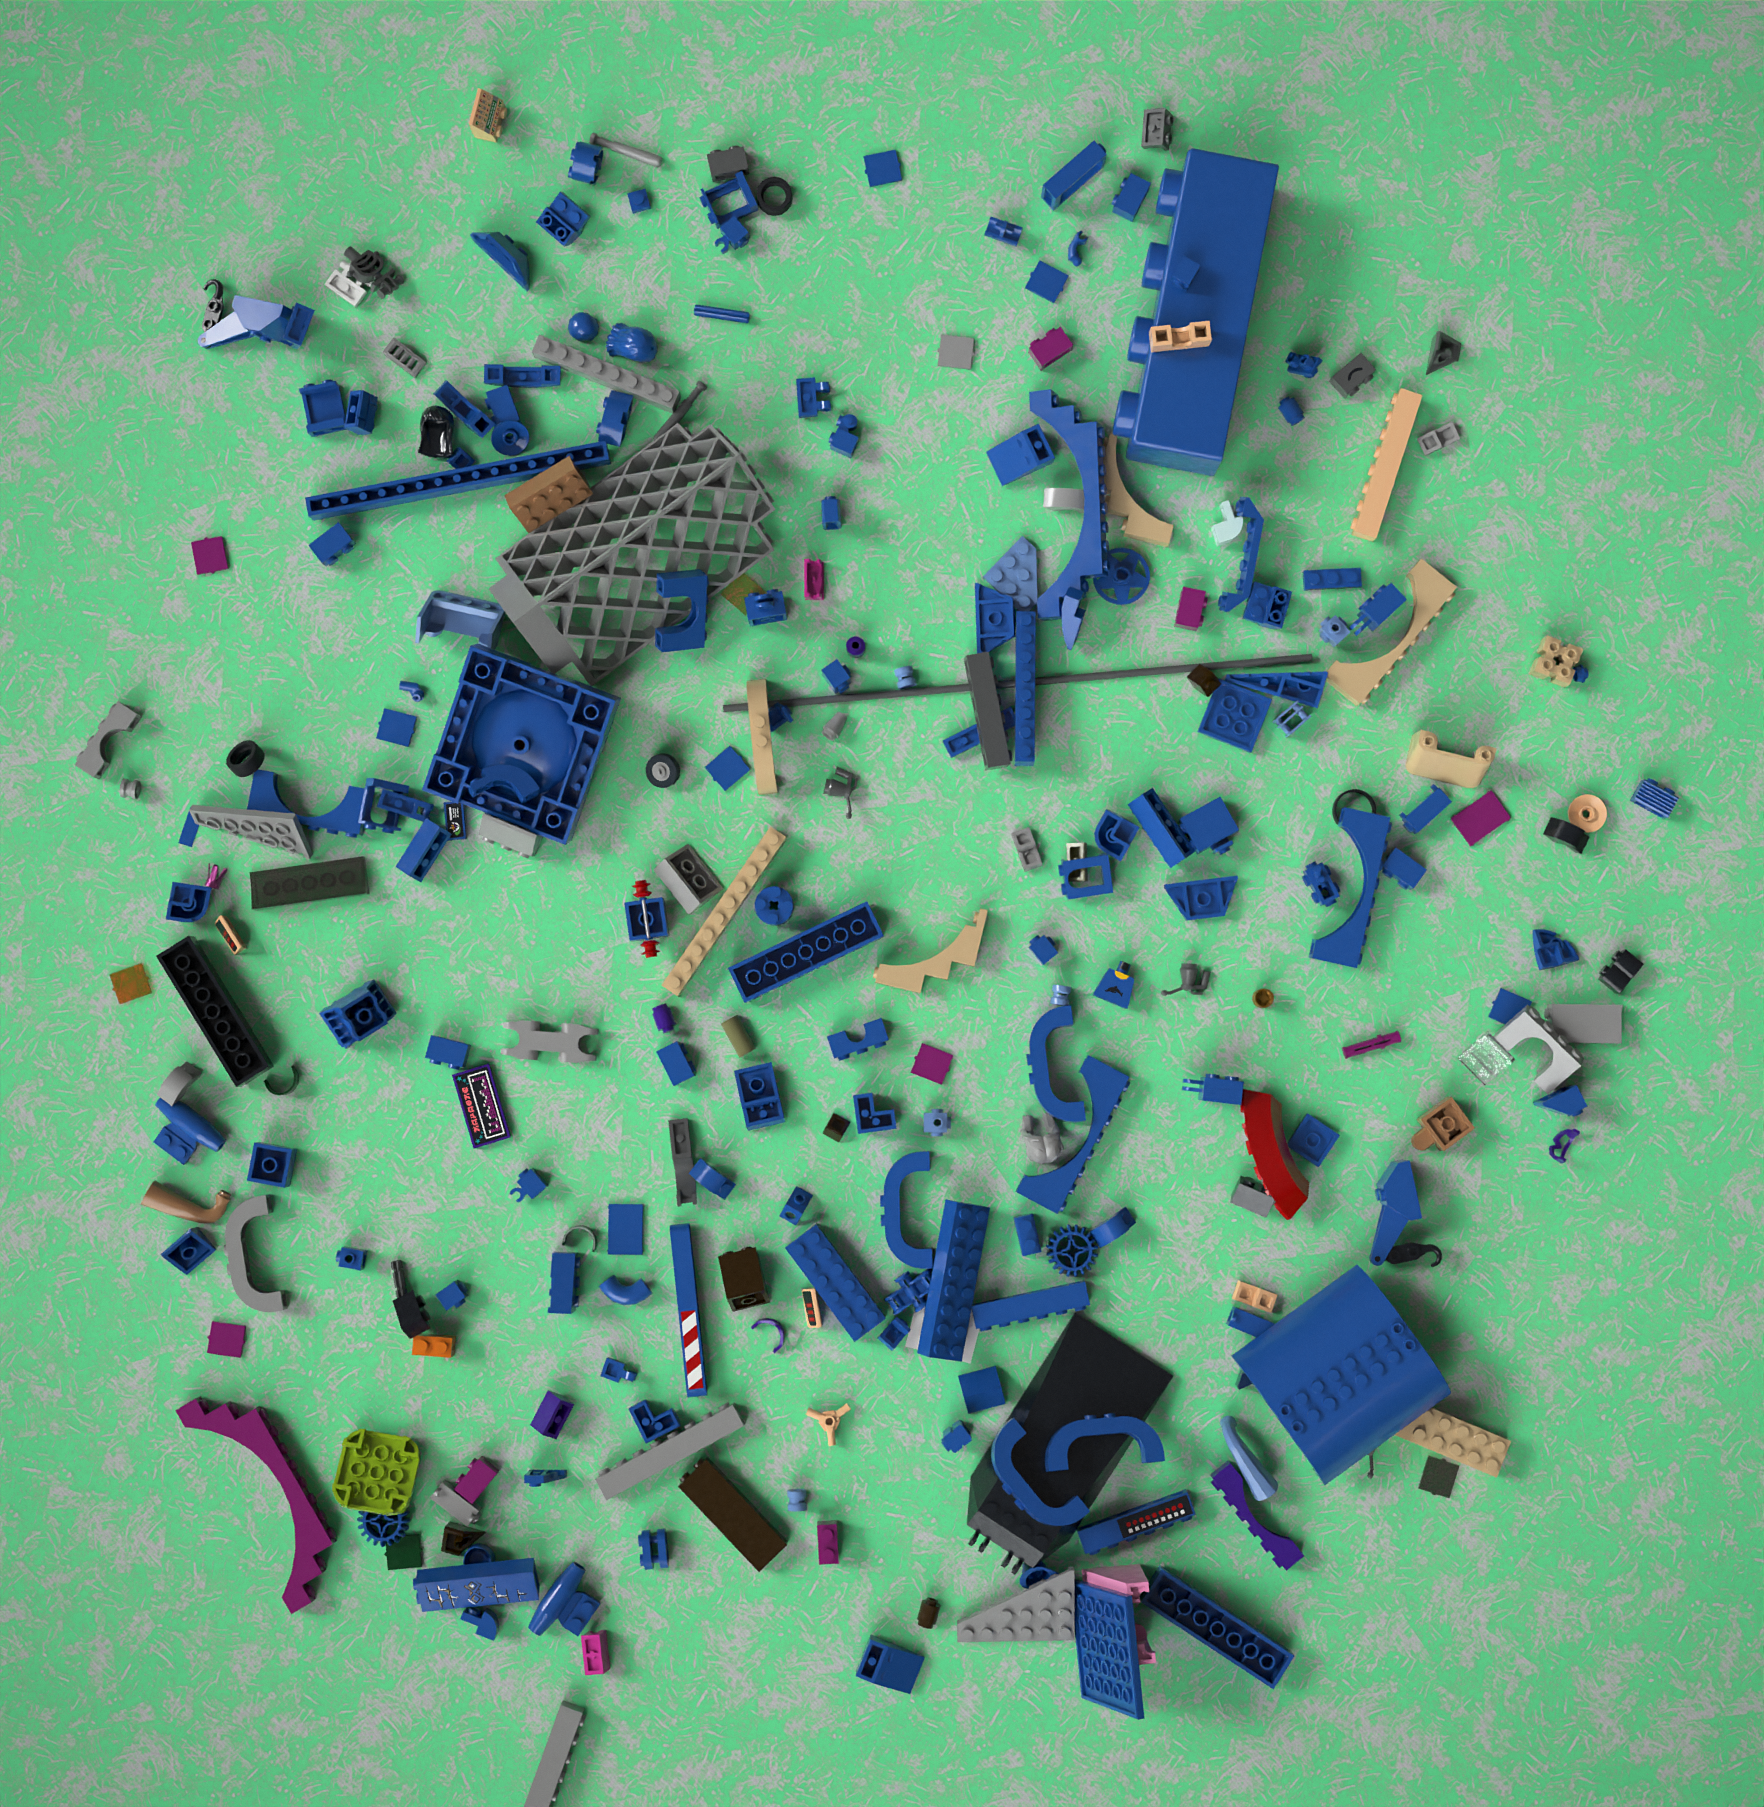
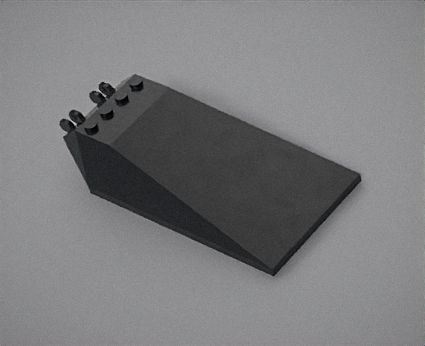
M1075 1312L1005 1421L1006 1423L1010 1419L1015 1418L1026 1432L1012 1448L1011 1461L1014 1468L1045 1505L1059 1508L1072 1497L1078 1496L1087 1508L1090 1509L1134 1438L1124 1433L1078 1437L1068 1448L1067 1459L1069 1469L1046 1472L1045 1452L1051 1437L1064 1425L1078 1420H1085L1087 1415H1096L1097 1418H1104V1414L1115 1413L1116 1417H1134L1145 1422L1173 1378V1375ZM992 1441L970 1478L967 1525L974 1529L975 1532L970 1538L968 1545L973 1546L979 1534H982L986 1538L980 1544L978 1551L982 1553L990 1540L1005 1549L1008 1553L1001 1566L1004 1568L1008 1566L1014 1555L1018 1558V1561L1013 1566L1011 1573L1015 1575L1023 1562L1034 1568L1069 1542L1083 1518L1069 1525L1050 1526L1036 1521L1024 1509L1021 1511L1014 1502L1016 1500L1012 1494L1008 1495L1002 1488L1003 1483L993 1468L991 1458Z

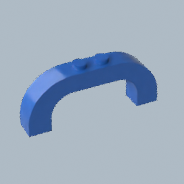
M1071 1005L1054 1008L1040 1017L1031 1032L1029 1040L1030 1054H1026L1027 1065H1031L1032 1073H1029L1030 1085L1034 1084L1035 1095L1040 1106L1057 1120L1077 1123L1086 1121L1084 1101L1068 1103L1055 1097L1050 1087L1045 1041L1050 1032L1057 1028L1073 1026Z
M917 1151L897 1160L886 1176L884 1195H880V1206L884 1207L885 1215H881V1226H885V1236L890 1250L901 1262L915 1268L930 1269L933 1268L932 1248L910 1246L903 1239L900 1230L899 1189L902 1180L912 1172L930 1171L929 1151Z
M1115 1413L1104 1414V1418H1097L1096 1415H1087L1085 1420H1078L1064 1425L1051 1437L1045 1452L1046 1472L1068 1470V1448L1076 1438L1082 1436L1117 1433L1130 1435L1137 1441L1140 1447L1142 1463L1165 1461L1164 1449L1155 1430L1140 1419L1128 1416L1116 1417Z
M1015 1418L1010 1419L996 1434L991 1450L993 1468L1003 1483L1002 1488L1008 1495L1012 1494L1016 1499L1014 1502L1021 1511L1024 1509L1033 1519L1042 1524L1064 1526L1082 1519L1090 1510L1078 1496L1072 1497L1059 1508L1049 1507L1039 1499L1016 1471L1011 1461V1451L1015 1443L1026 1432Z

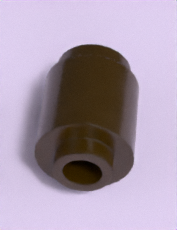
M930 1597L922 1600L917 1617L919 1626L932 1629L933 1625L936 1624L941 1607L938 1604V1600Z

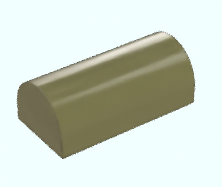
M1067 843V860L1087 857V843ZM1088 868L1073 870L1068 876V882H1087Z
M738 1015L721 1024L739 1058L756 1049Z

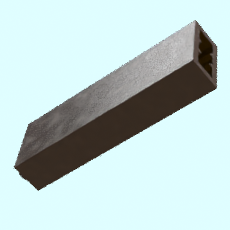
M708 1457L705 1460L701 1458L694 1464L693 1467L695 1469L690 1474L686 1472L679 1479L681 1483L678 1487L752 1566L760 1572L787 1546L788 1541Z

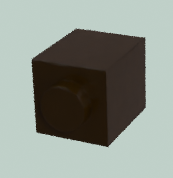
M1201 664L1187 676L1192 686L1206 697H1209L1221 685L1215 674Z

